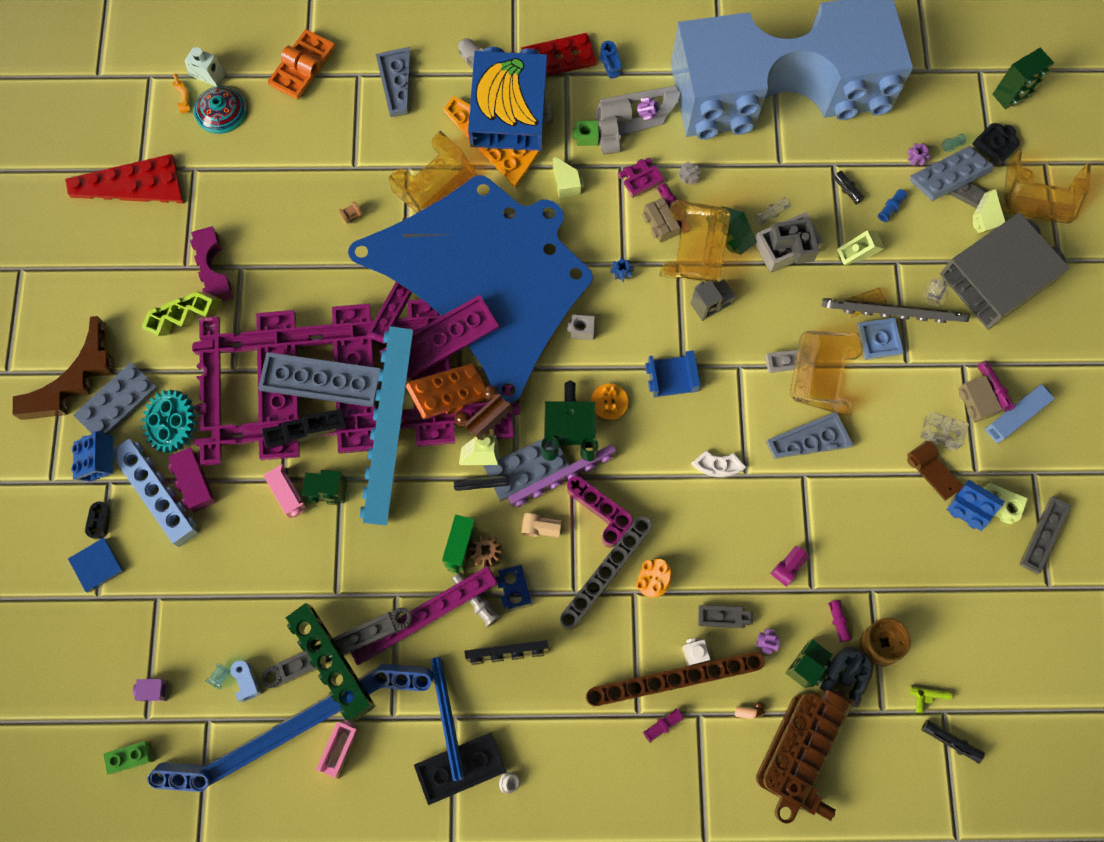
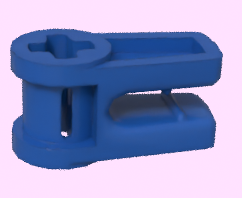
M605 41L601 44L600 60L610 79L620 77L622 65L616 45L612 41Z

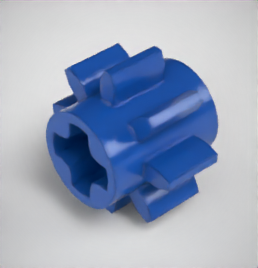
M621 257L618 262L613 261L614 268H611V273H615V280L619 279L624 282V279L627 277L631 279V272L634 270V266L629 265L630 260L626 261Z

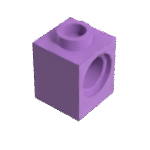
M137 679L133 687L135 700L166 701L168 680Z

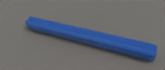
M436 657L431 659V666L453 780L460 781L464 779V772L442 659Z

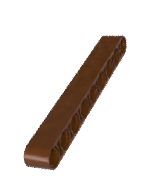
M751 652L597 686L589 689L586 694V701L590 706L598 707L752 673L762 669L765 661L760 653ZM750 657H755L758 660L756 668L750 665ZM731 661L738 663L739 669L737 672H733L730 669L729 664ZM711 665L718 667V676L710 674L709 669ZM691 670L699 672L700 677L698 681L690 678L689 673ZM671 674L679 676L680 682L678 685H673L670 682ZM652 678L659 680V689L654 690L650 687V680ZM631 683L639 684L640 692L638 694H633L630 691ZM612 687H617L620 690L621 695L619 698L614 699L610 696L609 691ZM596 691L600 694L601 699L598 703L590 701L589 695L591 692Z

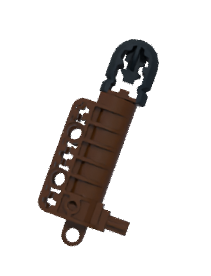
M843 648L835 655L826 673L827 679L822 681L821 690L817 691L816 695L799 694L792 698L756 774L757 784L780 798L775 808V816L782 823L788 824L793 822L799 809L812 815L817 813L829 821L835 817L836 809L822 802L823 797L817 795L818 790L814 787L851 706H859L862 699L860 695L865 693L873 674V662L870 656L858 648ZM839 674L841 676V683L850 686L851 683L855 682L853 690H850L849 698L845 696L846 692L837 689V691L832 689L833 685L837 683ZM778 757H780V763H779V765H778V763H777ZM783 807H788L791 814L788 819L784 820L780 816V810Z

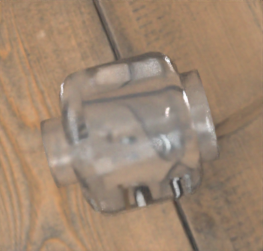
M936 278L929 280L922 297L927 305L938 307L946 302L950 287L944 279Z

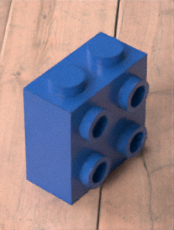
M94 431L93 434L82 436L81 439L74 441L72 446L73 464L71 468L74 480L92 482L113 474V435H107L103 431Z

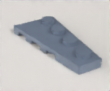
M410 47L376 54L390 117L408 114Z
M837 412L766 441L774 459L852 448L854 446Z

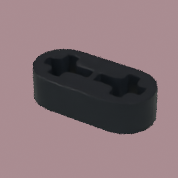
M97 501L90 506L85 533L88 537L95 540L103 538L108 526L110 507L104 502ZM100 508L104 509L103 512H100L99 514L96 513V510H99ZM100 528L99 532H92V529Z

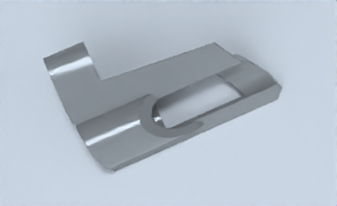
M675 86L600 99L596 110V120H598L599 142L603 155L621 152L619 139H621L622 135L662 125L667 114L676 105L680 91ZM663 96L659 113L655 114L656 118L644 120V116L632 117L631 103L643 98Z

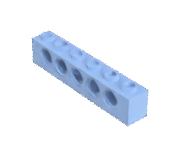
M129 438L113 449V458L172 544L180 547L198 534L195 528L197 524L191 516L189 518L184 512L187 510L180 501L177 503L174 498L176 494L172 488L165 486L163 483L165 478L159 471L156 472L154 470L155 464L151 458L144 456L142 452L145 450L138 441L135 443ZM138 458L137 463L132 465V461ZM148 473V477L142 480V476ZM159 487L158 493L152 495L153 490ZM169 502V508L163 511L164 504ZM180 518V523L174 526V520Z

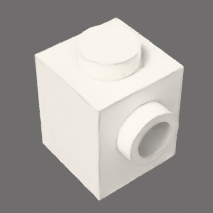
M698 638L689 639L686 641L687 644L682 647L687 667L710 660L705 640L699 641Z

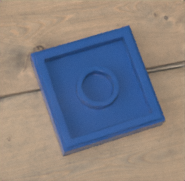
M104 537L68 558L82 587L87 593L124 572Z

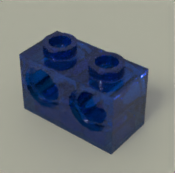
M522 565L499 570V576L496 577V580L499 583L498 588H503L504 596H501L503 608L508 607V611L511 612L532 606ZM512 574L516 577V581L513 584H508L505 582L506 576ZM513 594H519L522 598L519 603L515 604L510 601V597Z

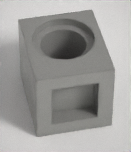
M572 315V321H568L567 332L571 333V339L593 340L595 316ZM578 325H583L585 329L578 330L576 327Z

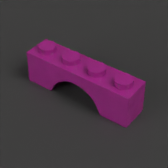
M213 226L192 231L193 239L190 240L193 250H196L197 255L194 258L197 266H200L201 271L198 274L201 282H204L205 288H202L203 292L220 298L222 301L233 299L231 283L227 276L215 273L211 269L214 256L222 250L216 230Z

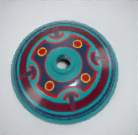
M215 86L207 89L197 98L194 104V117L197 123L205 131L214 134H224L235 130L243 123L247 115V104L243 95L238 90L229 86Z

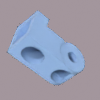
M241 660L234 662L230 671L232 676L236 678L240 691L235 693L237 700L245 702L261 695L262 692L252 666Z

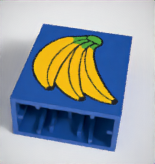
M487 47L484 51H474L468 126L471 147L542 151L547 79L546 54H540L537 50L529 48L523 49L519 53H507L498 47Z

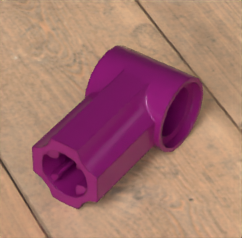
M795 546L786 558L780 561L774 568L771 575L787 587L797 575L796 572L808 559V554L802 548Z

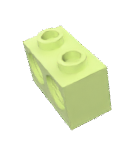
M992 483L983 487L1005 501L994 516L1007 524L1015 523L1021 519L1028 498ZM1007 505L1012 507L1013 513L1008 510Z

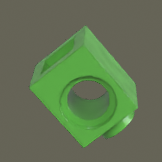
M598 120L576 121V128H573V139H576L577 146H597L599 138Z

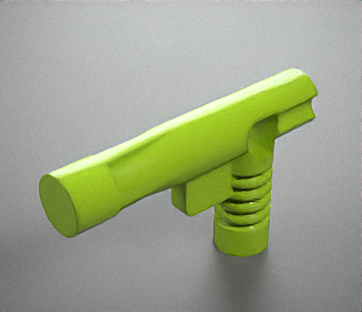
M912 686L909 688V694L916 695L917 698L916 713H924V703H933V698L952 700V692ZM918 690H921L923 692L921 696L919 695Z

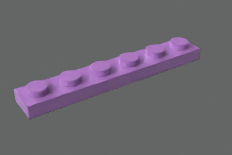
M610 444L598 451L595 460L588 462L581 459L508 496L509 503L512 507H521L527 503L528 499L532 497L535 499L545 494L544 491L560 487L562 485L561 482L569 480L574 476L579 477V473L583 471L589 472L595 469L596 465L600 462L607 463L611 461L615 455V448Z

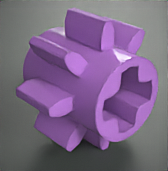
M653 97L641 99L642 103H639L637 107L639 116H644V120L656 118L655 114L659 113L658 102L656 100L653 101Z
M914 143L913 147L907 151V154L910 155L907 161H910L913 166L919 164L923 166L925 161H928L930 158L928 154L930 148H927L924 143L918 145Z
M766 628L764 633L759 632L756 647L761 648L760 653L770 655L772 651H778L780 636H775V630Z

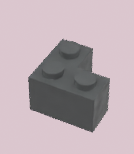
M811 218L773 224L769 233L773 250L792 247L796 264L815 261L819 254V249Z
M724 279L719 282L717 280L714 282L710 280L706 283L701 282L695 287L690 304L703 321L732 305L736 296Z

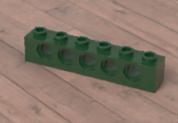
M305 603L285 617L289 623L287 624L288 629L292 634H296L299 639L297 641L298 645L310 656L308 658L309 663L320 672L318 675L319 679L330 688L329 694L331 698L340 704L342 716L346 720L349 719V721L356 722L375 708L376 705L313 606ZM310 624L311 630L308 634H305V627ZM321 641V648L316 651L315 644ZM331 658L332 665L326 668V660ZM342 675L343 681L340 685H337L336 678ZM353 692L354 699L348 703L347 695Z

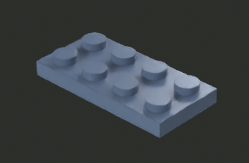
M968 146L911 175L910 182L931 201H934L991 172L993 165L971 146Z
M130 362L73 416L92 434L94 431H103L109 435L155 393L158 388Z
M539 440L498 459V465H484L488 477L508 475L510 477L509 486L494 487L500 502L507 499L508 496L569 466L560 446L558 457L553 461L543 459L541 455L542 440ZM548 447V448H546V449H547V450H553L554 448Z

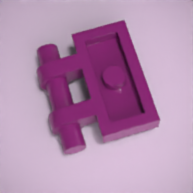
M650 158L640 159L636 164L626 166L622 171L618 172L620 179L628 178L624 180V185L632 198L664 183V178L656 165L648 167L652 164ZM638 170H641V171H642V172H640V173H638V174H636V175L634 174V172H636V171H638Z

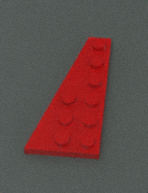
M172 154L65 179L67 193L70 198L92 199L96 197L103 198L104 200L115 198L122 201L149 202L152 200L160 201L161 203L171 201L183 204L175 159Z

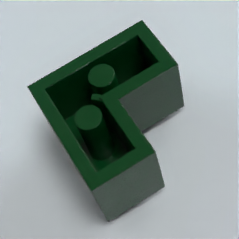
M722 206L706 218L709 230L713 234L724 237L726 248L730 252L741 255L757 243L748 220L742 211Z
M321 470L320 474L305 472L302 496L309 503L317 504L319 501H325L328 505L344 503L347 479L341 471Z
M809 640L785 673L804 688L818 686L825 677L823 673L832 661L829 659L833 654L815 640Z

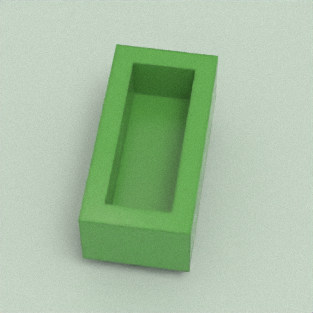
M150 741L140 742L103 753L107 775L153 762Z

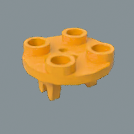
M616 384L600 385L591 396V402H595V416L599 419L609 421L619 419L624 416L628 408L627 394Z
M662 559L646 560L639 573L636 588L649 598L665 595L672 582L673 573L671 566Z

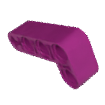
M578 476L571 477L567 482L568 494L609 524L603 532L602 542L606 547L613 548L631 526V515ZM579 484V489H578V488H576L575 490L572 489V485L575 486V485ZM594 495L597 500L595 502H588L586 497ZM609 506L612 509V513L605 514L602 512V508ZM619 518H625L628 521V524L626 526H621L618 524L617 520ZM613 533L616 536V540L610 542L606 539V535Z

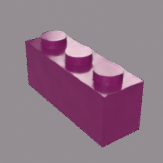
M189 447L168 456L170 460L168 466L171 473L175 474L177 478L175 484L177 489L183 493L182 502L185 508L195 513L215 504V498L197 453Z

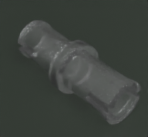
M784 197L777 203L768 205L767 209L755 216L757 223L763 225L768 220L777 218L779 213L791 207L790 201Z

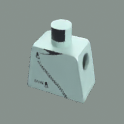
M199 47L192 48L185 59L186 68L190 76L213 86H219L226 75L217 58L210 53L202 51Z

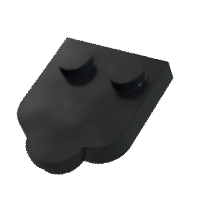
M992 123L974 140L972 145L1000 166L1018 148L1020 141L1016 137V130L1013 126H1002L999 123Z

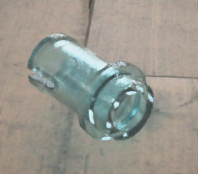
M961 133L953 138L944 139L942 142L943 150L951 152L954 148L966 144L965 135Z

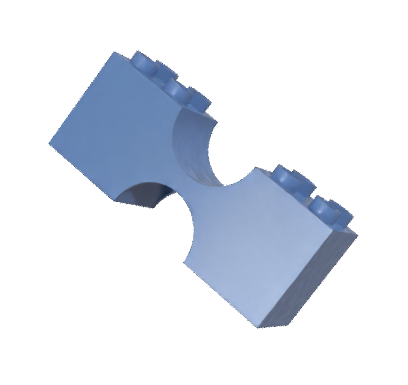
M837 0L822 2L811 31L804 36L793 39L777 38L765 33L755 24L750 12L681 21L677 25L670 64L675 87L680 91L678 102L686 137L697 136L701 140L711 139L719 132L732 131L735 135L750 132L756 126L764 100L771 95L781 92H793L806 96L819 107L823 118L836 116L838 120H848L856 116L857 113L870 111L875 116L883 115L892 109L913 69L894 0Z

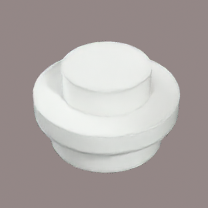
M506 772L501 776L499 782L501 791L509 794L518 789L519 779L515 773Z

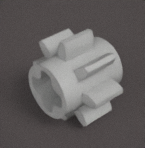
M690 162L682 164L681 170L678 171L682 183H689V185L697 183V179L701 176L698 165L690 164Z

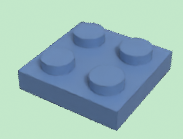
M895 318L860 322L857 324L865 360L898 356L904 353Z

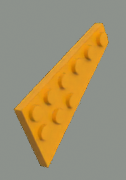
M452 96L444 107V113L469 139L470 104ZM478 148L515 189L541 152Z

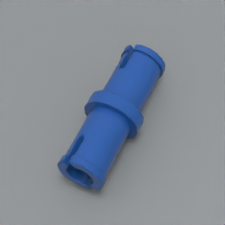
M898 189L895 195L887 200L885 207L878 214V218L882 222H887L892 214L899 210L900 204L907 197V193L902 189Z

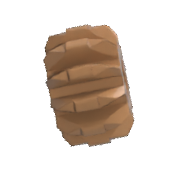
M489 534L486 535V540H483L480 535L478 536L479 543L475 540L472 541L475 547L469 548V551L474 553L470 558L471 560L477 559L475 562L476 566L483 562V568L487 567V563L492 568L494 567L493 560L499 563L500 559L497 556L503 555V551L498 550L502 547V544H496V537L490 541ZM488 547L490 554L487 555L486 553V556H484L482 549L485 548L487 550Z

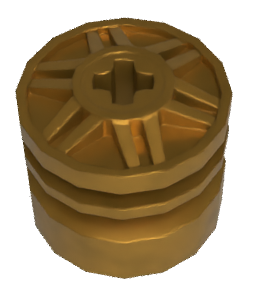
M893 618L876 620L860 637V650L869 655L876 666L886 667L894 664L908 653L911 646V636L907 628ZM880 641H884V642H885L884 645H883V646H884L883 648L880 646V645H881V642H880Z

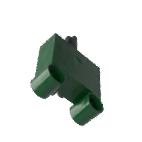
M572 380L564 384V401H545L544 439L541 442V455L547 461H553L558 457L559 445H581V458L588 462L595 460L598 455V441L595 438V402H576V383L572 382ZM552 447V448H554V449H553V450H547L546 448ZM586 448H592L593 450L587 451Z

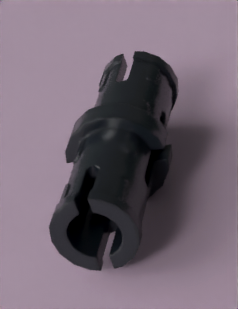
M842 170L833 176V179L842 188V192L846 193L855 205L865 198L855 187L856 184L853 181L851 182Z

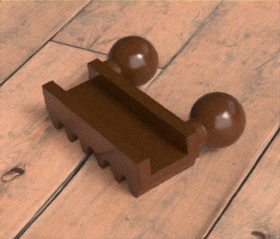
M488 385L484 388L483 395L489 402L471 419L465 411L457 412L454 417L455 423L458 426H465L478 440H483L485 434L489 435V430H494L496 424L500 425L501 419H506L508 413L512 414L513 407L501 397L498 389L493 385Z

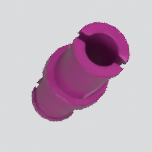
M841 600L829 602L828 605L833 617L832 624L836 627L839 642L852 640L847 624L848 617H845Z
M676 708L664 718L660 717L657 719V723L644 730L643 734L647 741L651 743L663 733L667 734L670 732L669 729L683 721L684 718Z

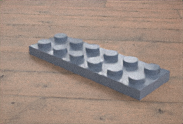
M267 352L258 389L265 392L374 407L376 392L379 386V370L381 369Z

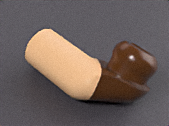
M755 702L754 709L737 706L735 716L747 719L763 716L765 704Z

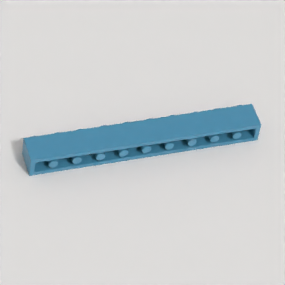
M389 326V331L384 333L383 343H387L386 351L382 350L381 362L385 363L384 370H379L378 381H381L382 385L381 389H377L375 401H379L378 409L374 408L373 420H377L376 428L371 429L370 440H374L373 448L369 447L368 459H371V466L366 467L365 479H369L368 487L363 488L362 498L366 499L365 507L361 506L359 517L363 518V523L387 526L413 334L412 329Z

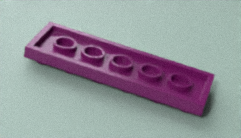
M480 295L413 332L406 381L499 329V325Z

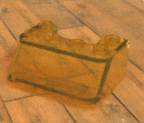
M439 131L431 141L433 149L439 155L415 177L405 169H398L388 177L392 192L416 213L443 199L468 180L477 176L461 148L442 131Z

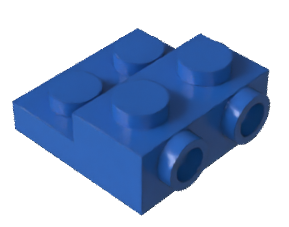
M968 480L951 500L946 510L950 512L952 517L960 518L967 522L969 527L982 531L1005 501Z

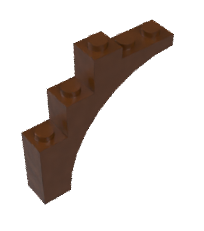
M91 316L85 344L75 361L62 375L43 388L27 394L13 396L12 415L20 420L67 415V409L69 408L67 397L90 395L92 376L113 374L115 360L106 351V323L98 316Z

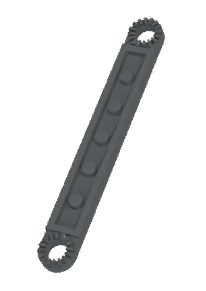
M823 298L822 300L823 307L842 309L844 313L849 314L861 311V314L872 316L873 313H880L882 317L898 315V318L901 319L917 317L916 320L928 321V318L935 319V322L946 323L947 320L969 322L970 319L969 313H960L959 311L843 299L832 300V298Z
M401 607L342 633L333 639L343 655L347 656L408 628L412 624L413 615L411 611ZM406 613V622L399 624L397 621L398 615ZM321 644L315 646L316 651L321 648ZM303 651L265 669L261 676V682L268 688H277L317 668H314L309 663L308 658L310 656L306 651ZM328 658L325 665L331 663L332 659ZM271 672H275L277 680L270 684L268 676Z

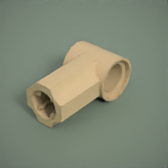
M526 513L523 517L521 534L531 537H538L540 535L559 538L562 521L541 518L539 515Z

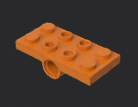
M305 29L292 47L288 45L282 51V62L268 79L269 86L299 100L335 50V43Z
M473 363L408 382L406 385L423 419L445 412L447 415H452L460 411L464 406L485 400L483 390L486 386Z

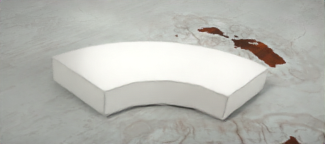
M707 450L691 463L702 473L713 477H729L746 469V466L734 453L729 456L718 457L712 455Z

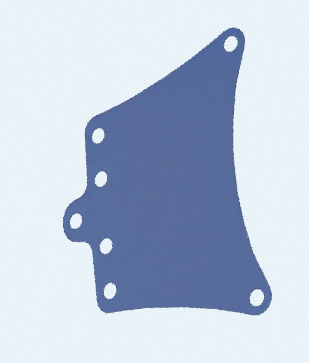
M483 175L474 176L443 199L413 216L377 233L356 240L350 245L348 250L349 257L353 262L384 274L424 300L441 316L480 295L499 325V329L468 347L482 365L490 384L498 389L499 394L507 403L519 399L549 339L568 310L590 285L593 277L590 269L557 237V230L564 221L563 211L558 204L545 199L539 200L530 206H522L488 177ZM485 184L490 189L489 193L484 196L480 195L477 192V187ZM508 207L516 211V215L512 219H508L503 215V211ZM545 208L554 209L555 216L552 219H546L543 216ZM403 234H420V235H423V234H458V235L403 237ZM550 243L556 247V252L553 255L544 253L543 248L546 244ZM359 246H365L368 249V254L363 258L355 254V249ZM579 268L582 271V277L577 280L570 277L571 269ZM509 383L515 387L513 395L506 396L502 393V387L505 384Z

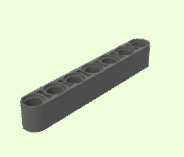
M638 517L566 607L560 616V624L563 629L572 630L578 625L643 542L652 526L651 521L647 517ZM644 523L647 526V530L640 531L637 528V524ZM632 538L635 541V545L632 547L627 546L625 539ZM620 553L623 556V561L616 562L613 559V555ZM607 568L611 571V576L605 578L601 575L600 571ZM596 584L599 587V591L591 593L588 590V586ZM580 599L585 600L587 607L585 609L577 608L576 601ZM571 615L574 617L575 622L572 625H566L563 618Z

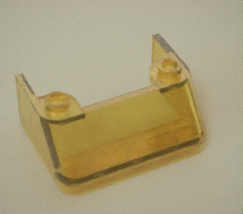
M1018 151L1007 164L1003 201L1005 211L1014 215L1020 212L1025 217L1065 224L1072 223L1078 217L1089 190L1091 163H1087L1070 183L1069 189L1034 183L1033 172L1027 168L1020 167L1022 151Z

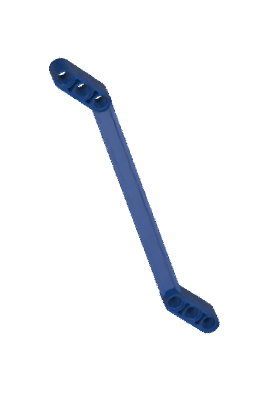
M381 664L373 671L360 677L359 680L368 694L380 688L425 691L431 686L433 672L428 667ZM378 673L386 674L387 679H381ZM404 674L408 680L403 681L399 679L398 675ZM425 676L428 681L421 682L418 677ZM353 692L347 695L348 703L354 699ZM329 695L207 765L161 762L148 775V783L152 788L202 792L213 783L338 713L342 708ZM199 776L204 777L205 781H202Z

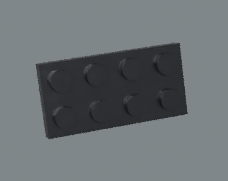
M547 640L465 650V659L472 665L484 664V660L490 659L492 663L503 662L505 657H512V660L524 659V655L532 654V657H542L544 652H548Z
M492 732L459 745L464 772L463 780H453L447 751L414 764L428 805L507 772Z

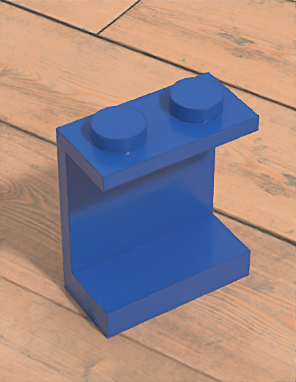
M694 350L686 351L683 357L653 360V356H649L648 362L645 363L646 374L650 375L648 388L649 392H653V398L699 391L700 381Z

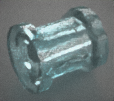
M217 662L216 669L210 678H206L205 681L221 690L223 682L228 675H231V671Z

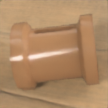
M355 201L352 202L351 206L339 209L346 224H349L350 220L358 216H363Z

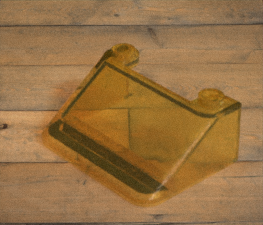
M675 200L671 203L670 215L675 220L683 221L676 263H664L660 268L659 276L701 282L717 281L721 275L730 222L728 210L722 207Z
M825 331L804 332L799 340L790 389L792 399L816 408L837 412V414L852 415L853 406L848 399L839 398L845 360H855L862 354L863 344L859 334Z

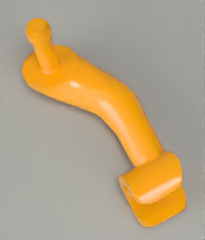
M174 73L175 81L173 86L183 96L182 103H177V106L180 107V113H189L190 92L183 81L178 79L177 73Z

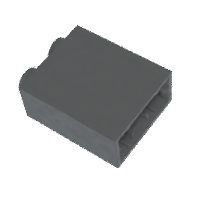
M1019 212L952 258L940 275L985 328L989 330L1055 283L1070 267L1066 264V258L1062 251L1056 247H1051L1044 240L1039 226L1033 220L1026 219Z

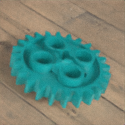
M170 389L168 391L162 390L161 394L156 393V398H150L152 404H146L148 411H143L146 418L141 419V421L145 422L141 429H146L143 436L148 437L146 442L152 443L151 447L157 448V451L177 452L178 449H184L183 444L189 445L188 438H194L191 432L197 431L193 426L198 423V421L194 420L198 413H193L196 406L191 405L193 400L187 399V394Z

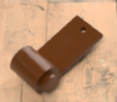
M926 440L907 454L909 465L917 469L944 501L959 492L963 487L937 458L939 452L932 442Z

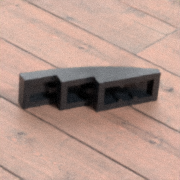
M338 409L302 416V419L282 422V425L263 428L261 432L265 448L271 449L323 436L344 429L346 425L342 410Z

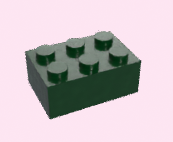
M1041 47L1011 65L992 95L1005 110L1010 106H1017L1025 97L1028 99L1035 94V89L1043 83L1042 79L1051 72L1050 68L1054 62Z

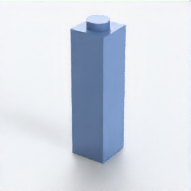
M1041 384L1015 404L1011 411L1005 412L984 430L998 444L1055 398Z

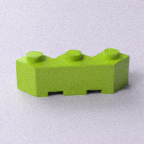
M193 292L188 296L149 310L142 329L157 336H168L173 323L180 326H192L197 313L205 317H215L222 299L207 292Z

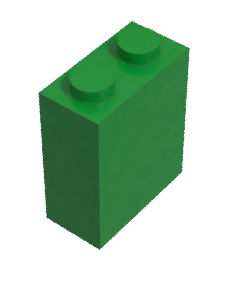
M455 514L442 558L444 566L448 568L447 571L456 574L459 571H465L470 553L469 548L472 546L477 528L475 519Z

